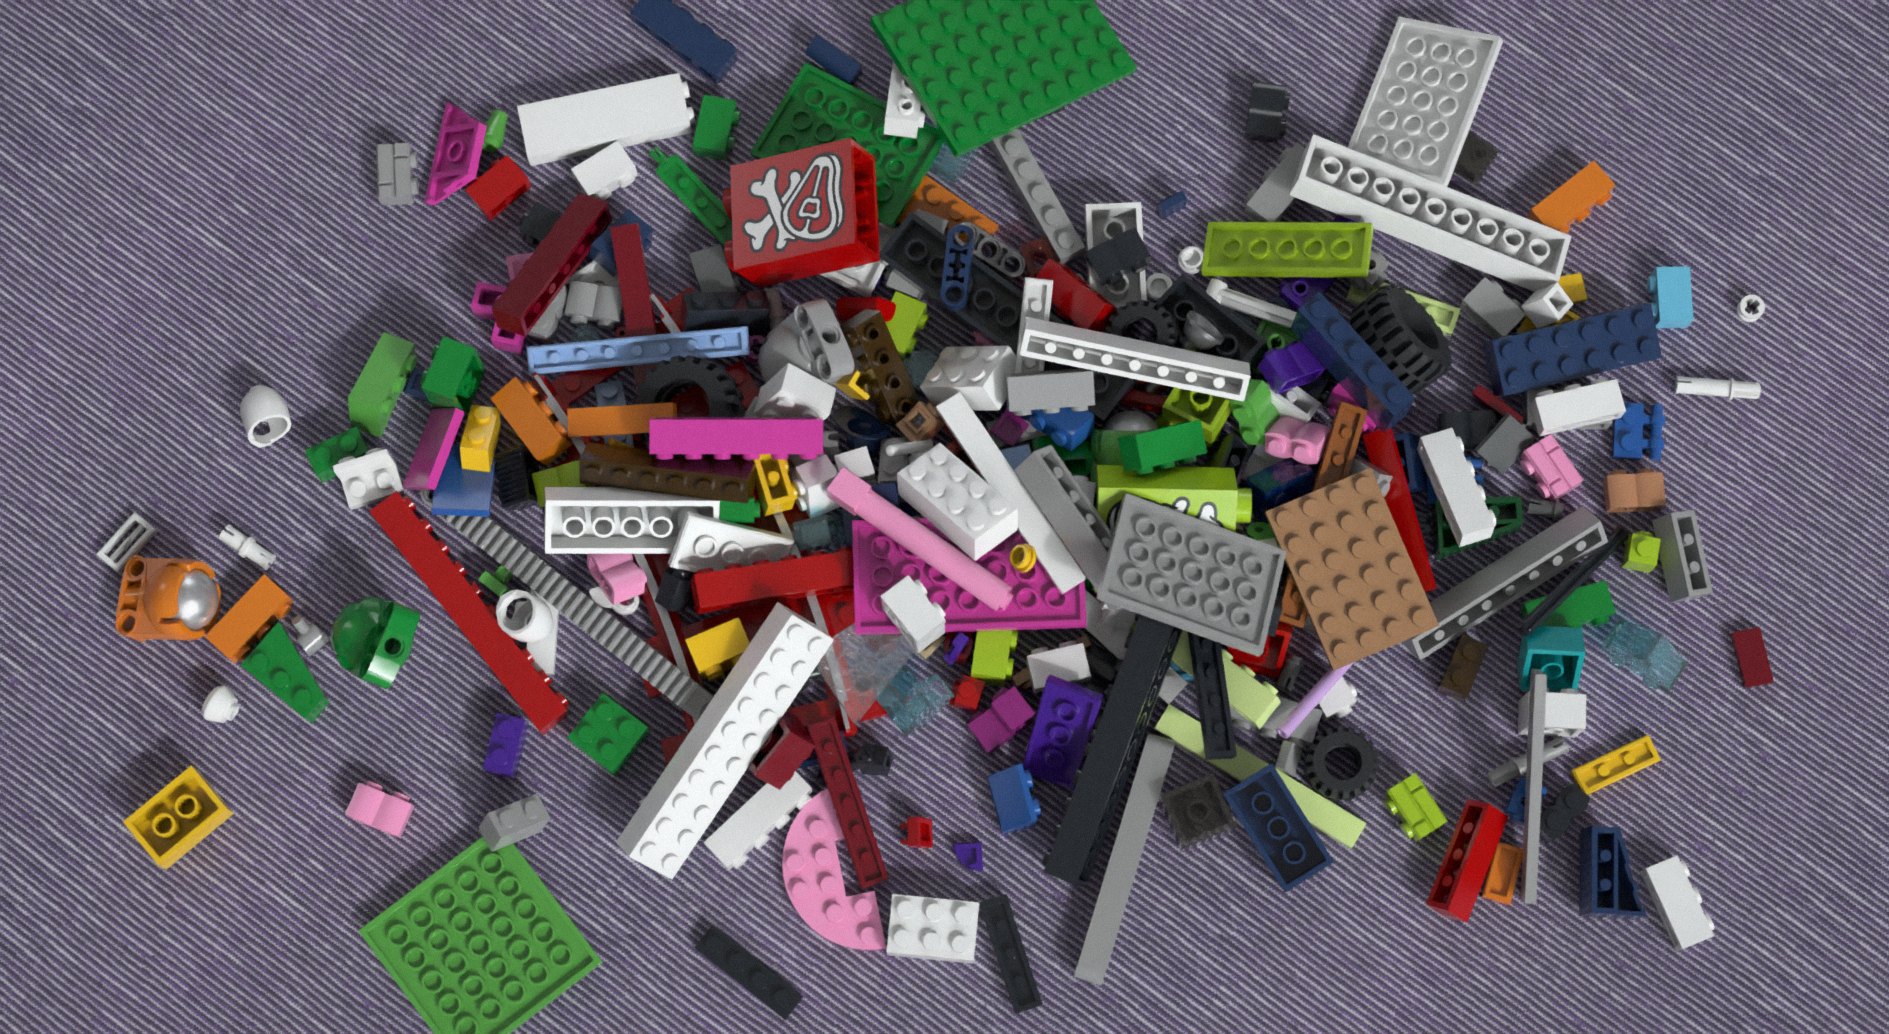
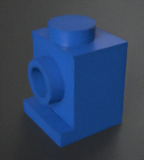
M1520 778L1515 783L1504 813L1510 816V821L1524 826L1525 807L1521 804V800L1525 798L1526 780ZM1542 787L1541 803L1548 790Z

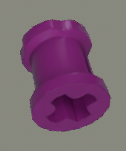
M759 335L749 337L750 355H745L746 360L759 367L757 361L759 355H754L755 347L761 348L763 346L762 342L765 339Z

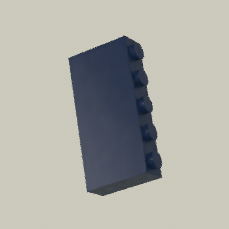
M1319 291L1297 310L1291 330L1361 408L1368 410L1367 415L1383 433H1386L1406 416L1415 397Z

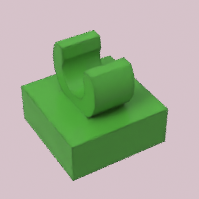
M501 565L495 574L484 571L478 580L501 597L503 594L513 590L506 583L514 574Z

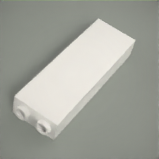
M680 73L517 106L530 166L597 153L617 140L622 147L692 133L690 124L696 122L693 108L687 107L685 98L690 97L687 81L681 82Z

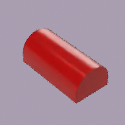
M880 297L837 299L836 312L838 318L845 323L865 309L881 311L885 322H888L894 317L896 304Z

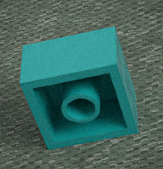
M1539 626L1530 636L1523 635L1516 666L1519 690L1530 691L1531 669L1542 670L1547 675L1546 688H1549V692H1560L1561 689L1577 690L1586 652L1582 628Z

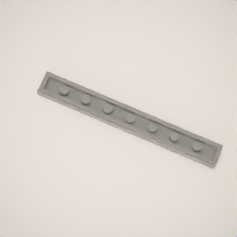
M1531 669L1521 875V898L1526 904H1535L1537 900L1547 675L1542 670Z

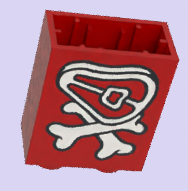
M846 138L730 166L731 187L726 188L723 192V205L726 214L732 220L733 239H729L725 243V258L733 272H738L758 287H765L880 261L875 157L853 139Z

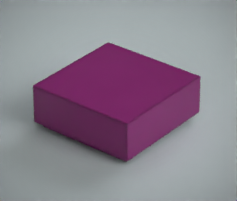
M1006 408L991 428L990 433L1008 446L1014 447L1030 424L1019 416L1014 415L1013 412H1009Z

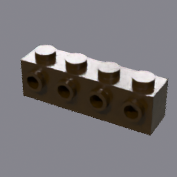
M865 309L841 324L840 327L853 354L854 366L861 373L865 382V390L875 404L877 417L885 424L895 425L919 402V398L881 311Z

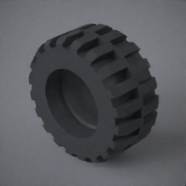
M1395 285L1382 286L1353 309L1350 316L1351 327L1412 394H1419L1449 371L1453 360L1451 358L1452 351L1449 349V343L1444 338L1441 328L1437 326L1431 314L1427 313L1425 307L1418 303L1411 294H1407L1404 289L1397 288Z
M680 355L673 356L670 362L662 360L657 363L658 369L656 371L649 369L644 374L647 378L645 383L639 382L636 390L640 391L638 398H633L632 405L670 403L673 396L680 389L688 385H697L703 388L708 396L710 405L708 417L745 416V407L740 406V401H743L744 397L742 391L736 389L738 383L734 377L727 374L728 371L721 366L690 355L686 357ZM649 433L637 434L638 438L645 440L643 445L650 450ZM702 454V456L713 457V454Z

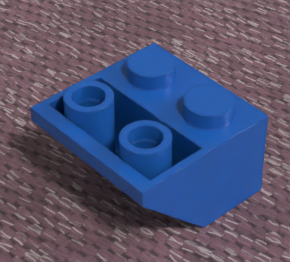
M1021 763L988 776V784L1002 835L1036 827L1041 811L1037 797L1031 798L1030 795L1033 786L1030 771H1024Z

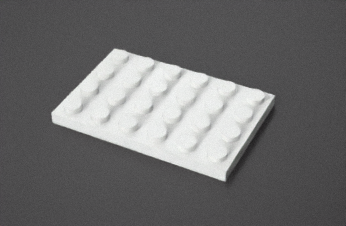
M1399 16L1348 148L1447 187L1502 46V38L1500 36Z

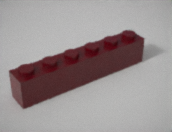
M579 193L573 202L568 204L566 211L553 224L551 231L545 239L540 241L532 256L524 262L522 269L509 282L507 289L501 297L494 302L491 309L498 328L524 337L527 336L589 253L591 244L604 233L612 222L608 202Z

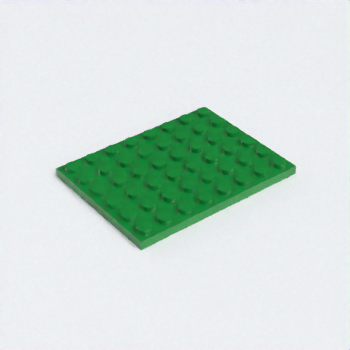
M909 0L871 17L869 24L955 158L1135 73L1137 66L1093 0Z

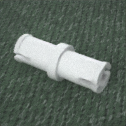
M230 524L225 527L227 531L223 530L219 539L239 551L238 555L241 557H248L265 571L270 567L269 563L273 564L276 555L257 544V540L252 536L248 538Z

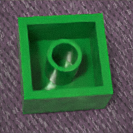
M602 693L567 739L585 755L616 777L651 732L646 725Z

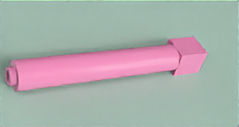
M843 467L826 489L828 498L854 516L857 514L993 610L997 611L1000 607L1005 609L1014 595L1010 593L1012 590L1010 585L871 490L869 484Z

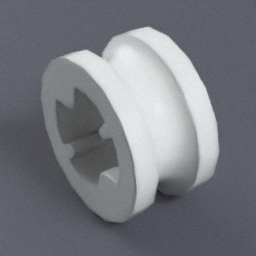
M1756 295L1745 296L1737 306L1738 316L1746 322L1756 321L1765 310L1763 300ZM1747 303L1750 306L1753 303L1757 307L1754 311L1755 314H1752V311L1750 313L1745 311V308L1748 306Z

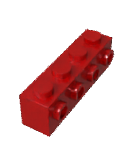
M1467 799L1426 902L1428 907L1444 917L1465 923L1468 922L1507 822V815L1491 804Z

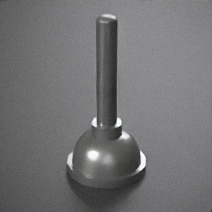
M1194 311L1188 312L1186 315L1187 320L1183 327L1185 338L1181 342L1183 345L1180 349L1194 352L1197 349L1208 350L1223 342V336L1213 324ZM1149 382L1145 386V390L1153 395L1161 384Z

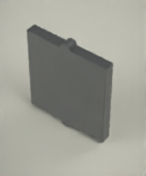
M1507 413L1474 450L1485 459V463L1488 466L1492 465L1503 475L1536 438L1525 429L1526 425L1523 422H1518Z

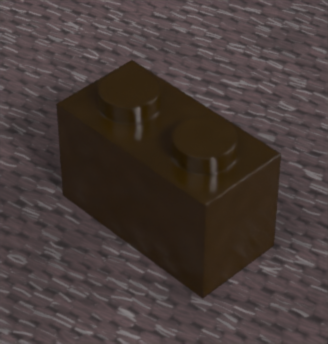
M1462 634L1455 644L1436 691L1463 702L1469 695L1489 645Z

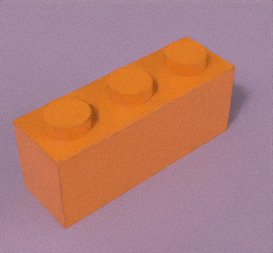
M1592 161L1533 207L1526 218L1567 234L1571 230L1569 226L1573 222L1581 223L1592 213L1590 211L1591 208L1596 204L1601 207L1613 197L1610 193L1614 189L1615 184L1595 161Z
M515 376L490 399L533 456L548 466L572 445V442L567 437L568 429L559 420L556 422L551 415L554 411L544 400L539 401L536 397L539 392L528 380L523 382Z
M264 574L204 637L235 664L238 660H244L251 653V646L258 639L263 640L272 629L271 625L278 618L283 619L291 611L292 607L290 605L294 601Z

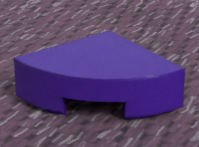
M962 632L956 635L952 641V646L945 652L943 657L944 661L951 666L969 643V638Z
M981 842L952 844L954 854L962 865L974 871H983Z

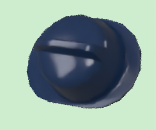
M844 406L835 409L832 414L833 421L845 431L847 446L851 450L867 446L870 458H874L881 447V440L891 434L890 427L883 424L864 409Z

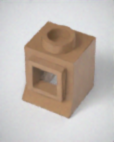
M919 401L895 425L911 442L931 440L946 423L937 412L936 405L932 402L927 404Z

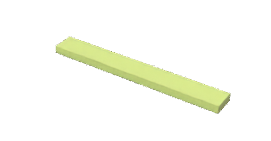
M1170 704L1154 728L1155 731L1170 740L1176 741L1175 743L1240 782L1268 765V763L1236 744L1237 756L1233 759L1206 760L1201 723ZM1276 769L1310 824L1352 849L1367 823Z

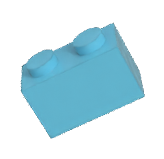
M1690 266L1656 267L1647 279L1648 293H1652L1651 307L1656 328H1688L1693 321Z

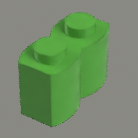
M1249 380L1244 402L1234 399L1230 401L1231 411L1239 422L1240 434L1248 445H1265V433L1280 418L1278 410L1271 403L1270 389L1263 380Z

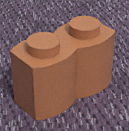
M1653 468L1640 469L1637 471L1638 474H1627V470H1613L1609 472L1610 475L1603 479L1606 513L1658 511L1666 506L1663 473L1655 472Z

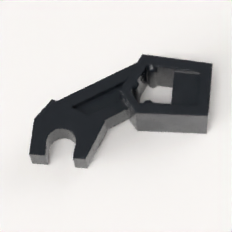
M867 743L847 753L852 771L860 769L861 773L865 775L888 776L894 759L889 747ZM820 769L817 778L820 784H826Z

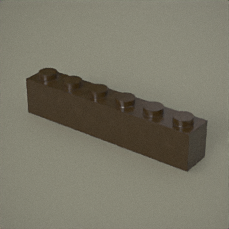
M589 442L579 458L580 484L748 504L755 489L756 462L713 459V457L702 456V459H685V454H673V459H656V454H650V450Z

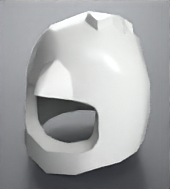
M257 385L251 387L250 391L241 401L240 415L251 444L259 448L269 446L290 430L292 424L288 407L284 398L276 390L264 385ZM260 422H268L270 432L265 435H255L253 429Z
M511 590L500 597L496 606V615L499 626L506 634L520 642L539 643L552 633L554 629L552 612L546 602L522 590ZM514 599H527L526 602H516L512 619L506 616L507 607Z

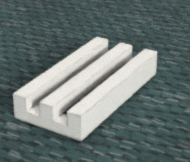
M134 512L98 551L97 555L115 571L120 573L125 568L127 561L131 557L136 556L158 531ZM136 522L140 523L139 526L129 535V537H127L123 541L120 547L109 558L107 554L135 525ZM145 529H147L145 533L135 542V544L125 553V555L117 563H115L117 559L127 550V548L137 539V537Z

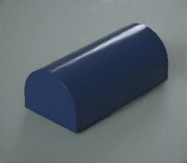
M815 35L806 49V56L849 85H853L863 72L858 62L819 35Z

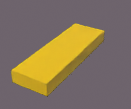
M1647 734L1570 772L1577 786L1589 795L1659 762L1661 758Z

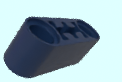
M965 225L953 226L947 235L941 298L944 305L953 311L960 310L966 305L969 293L974 238L972 231ZM959 234H965L969 237L968 242L963 246H957L953 243L954 238ZM956 254L961 255L960 261L963 267L959 270V281L954 280L955 273L953 268H951L956 266ZM957 289L961 291V298L956 302L949 301L946 297L950 290Z

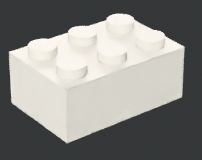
M1009 346L946 347L940 353V357L933 368L927 373V377L920 388L929 401L936 406L961 392L972 410H1000L1007 399L1005 374L1015 373L1016 355Z
M892 894L887 955L973 964L979 902Z

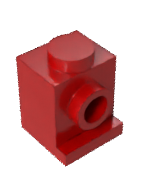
M963 675L962 679L957 678L949 705L976 713L985 688V682Z

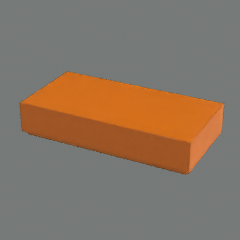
M1498 842L1488 868L1481 894L1482 898L1505 905L1511 904L1522 862V848Z

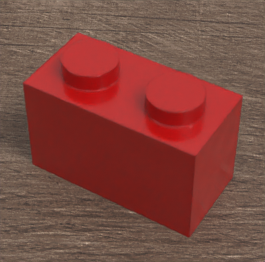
M506 155L503 159L498 158L492 162L489 170L482 176L478 175L470 181L465 191L472 203L490 222L532 186L529 178Z

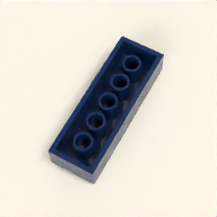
M1651 303L1627 306L1482 341L1492 391L1495 396H1506L1662 358Z

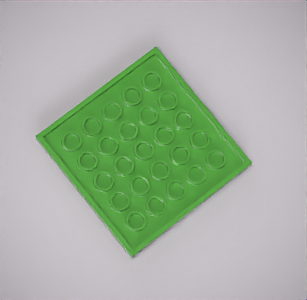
M481 837L359 930L365 941L434 1034H511L603 963L514 843L491 852L484 837Z

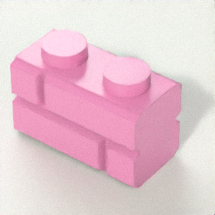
M1552 434L1526 449L1520 456L1522 459L1520 461L1522 469L1527 475L1530 476L1532 474L1538 482L1536 488L1544 499L1549 498L1551 501H1556V499L1561 498L1583 482L1582 477Z

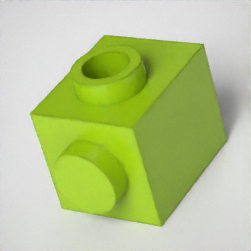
M1645 531L1633 533L1625 543L1622 568L1650 573L1657 566L1661 539L1654 538L1652 533Z

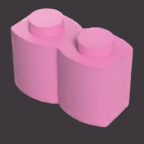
M1280 417L1265 433V451L1278 458L1292 457L1294 460L1304 464H1316L1323 456L1330 428L1313 422L1305 424L1293 417Z
M587 554L589 571L601 585L604 594L613 605L644 593L647 577L643 568L637 567L633 562L632 554Z
M367 781L366 785L358 783L345 815L358 822L401 838L414 808L411 803H408L410 797L394 791L392 796L383 793L384 787L371 781Z

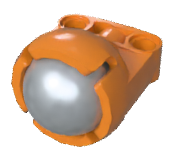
M139 555L131 557L126 563L121 581L115 623L117 632L120 635L140 642L147 639L194 641L205 636V632L211 630L217 621L221 603L219 584L212 581L215 577L213 569L198 559L145 558Z

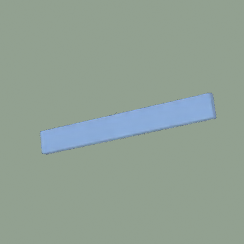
M748 326L527 347L529 375L535 372L537 374L653 364L659 363L662 360L670 362L671 357L679 355L682 357L687 355L696 356L701 359L750 355Z

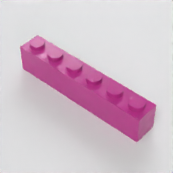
M650 417V454H656V459H673V454H685V459H702V454H713V459H731V454H742V459H760V454H771V459H788V454H800V459H817V454H823V417Z

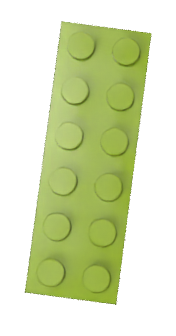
M1208 222L1201 272L1203 276L1368 278L1374 227L1372 223Z

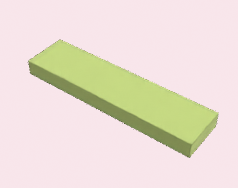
M1383 282V284L1379 288L1390 284ZM1351 284L1346 301L1359 305L1378 289L1374 286L1366 294ZM1405 290L1407 294H1411L1418 303L1425 307V310L1429 315L1431 314L1443 334L1451 337L1461 309Z

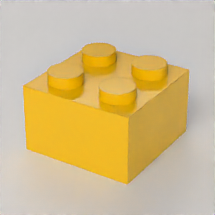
M739 617L685 640L701 680L708 679L709 682L720 679L724 676V671L734 668L750 644Z

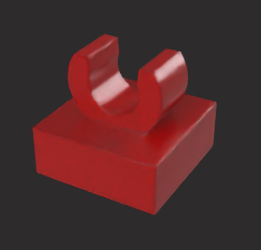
M909 817L907 818V823L900 825V829L908 830V838L900 840V844L921 849L933 848L932 819Z

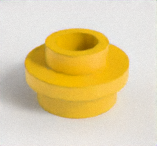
M1030 544L1016 545L1010 553V563L1019 572L1029 571L1036 562V550Z

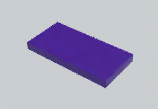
M1049 674L1024 758V771L1029 770L1031 775L1074 791L1076 784H1073V780L1078 768H1083L1085 761L1084 750L1088 741L1091 740L1103 694Z

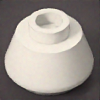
M217 686L207 696L202 706V714L205 720L224 723L227 720H233L239 711V706H237L238 700L227 686Z

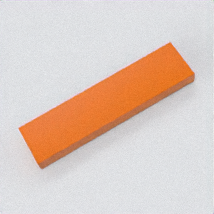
M672 402L567 409L568 437L649 433L650 417H677L676 403Z

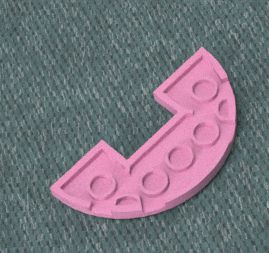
M826 788L814 796L801 809L787 834L782 863L787 893L801 918L812 930L830 942L857 950L886 949L875 891L846 897L835 843L836 841L844 840L828 789Z

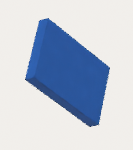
M453 444L436 489H434L432 515L489 517L495 476V457L493 458L490 472L462 469L460 444Z

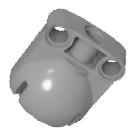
M822 298L796 305L794 312L767 334L762 342L763 346L760 348L758 358L760 372L766 383L788 363L831 386L843 376L851 374L854 370V360L847 341L830 305Z

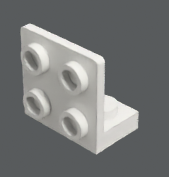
M374 448L367 451L365 456L359 458L353 456L339 460V464L332 466L334 473L342 482L348 506L351 510L384 500L395 491L399 495L405 493L396 462L387 449Z

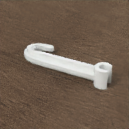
M1212 278L1206 289V293L1221 305L1283 327L1291 328L1297 313L1231 290L1227 284L1218 279Z

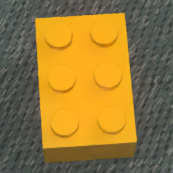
M191 765L124 820L123 823L158 866L167 870L232 816L234 812L201 772Z

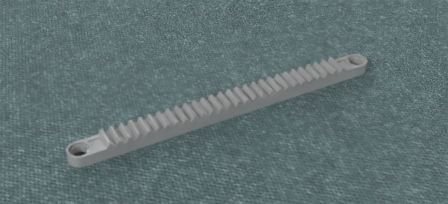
M420 490L421 499L432 508L433 500L429 497L430 490ZM440 515L698 721L714 696L607 610L595 603L592 598L490 517Z

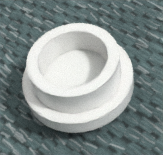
M1195 246L1184 248L1178 257L1180 268L1189 274L1200 272L1204 252Z

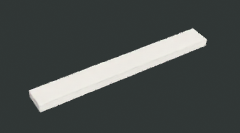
M961 392L936 406L937 412L983 480L1018 509V531L1025 542L1035 548L1036 558L1061 595L1086 580V576Z

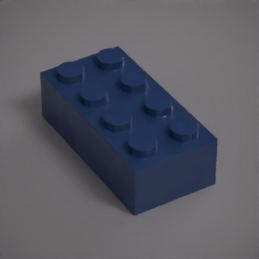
M1272 763L1223 793L1285 893L1334 863V860Z

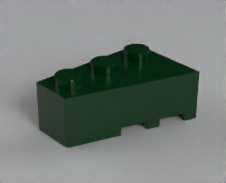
M1521 497L1486 498L1484 502L1487 509H1491L1496 518V526L1491 538L1462 547L1458 546L1441 504L1436 499L1431 506L1435 561L1517 532L1523 525Z

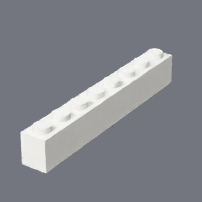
M1026 317L1020 344L1021 356L1243 402L1251 376L1250 363L1030 317Z

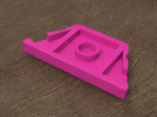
M446 103L424 200V202L432 206L438 204L476 178L487 128L486 125L451 103Z

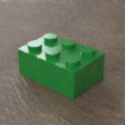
M443 336L441 343H436L431 354L433 361L430 368H426L421 376V388L434 409L458 408L464 411L462 420H465L486 369L474 347Z

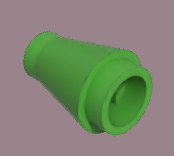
M500 110L492 111L490 118L485 123L487 128L482 150L496 153L499 148L503 147L506 121L508 119L506 113Z

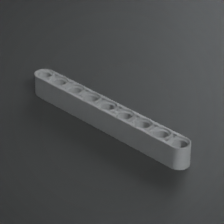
M1151 733L1147 735L1075 970L1074 977L1098 985L1103 983L1176 741Z

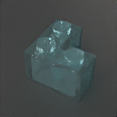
M1622 619L1617 621L1601 646L1609 654L1608 659L1619 667L1629 666L1632 670L1643 676L1642 681L1653 689L1660 687L1670 691L1688 664L1662 633Z
M907 665L885 677L871 692L906 737L929 723L954 696L937 673L920 683Z

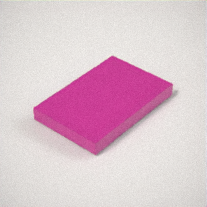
M458 408L432 409L403 487L410 490L436 489L464 416V411Z

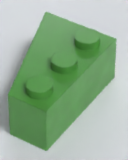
M383 332L348 396L350 427L354 428L357 426L363 432L382 437L399 395L404 389L408 374L416 366L418 356L415 355V343Z

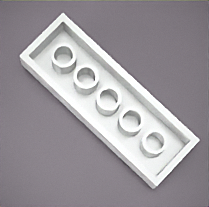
M545 487V554L672 553L686 513L690 512L719 519L720 500L613 487Z

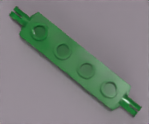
M658 147L653 148L654 151L651 150L649 155L659 164L655 172L658 178L725 248L726 241L733 239L732 220L726 214L724 205L676 154L667 158Z

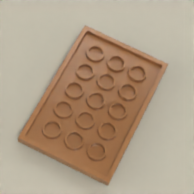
M1371 467L1264 512L1279 548L1286 551L1285 562L1332 671L1439 626Z

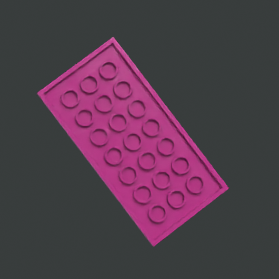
M915 518L917 522L968 556L926 518ZM866 520L852 521L855 635L901 634L882 610L881 595L908 575L913 581L918 579L927 590L926 596L930 603L937 602L944 611V619L946 620L945 632L1086 628L1085 580L1061 595L1037 558L1033 567L1027 572H1019L1011 565L1010 553L1016 545L1026 543L1018 530L975 561L1012 587L1010 593L1014 596L1005 609L1000 607L995 611Z

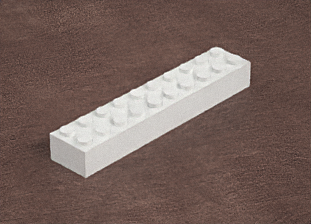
M1314 134L1303 151L1289 194L1356 222L1372 223L1376 230L1534 292L1559 282L1571 240L1570 235Z
M777 602L616 841L630 858L670 879L674 878L834 639L817 625Z

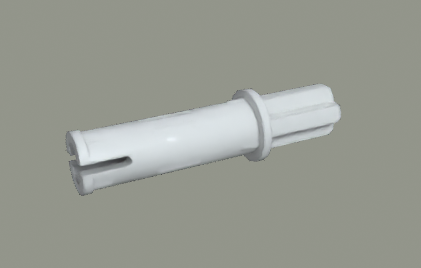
M1676 376L1675 394L1722 396L1732 400L1733 397L1758 399L1761 392L1759 383L1734 381V378L1719 380Z

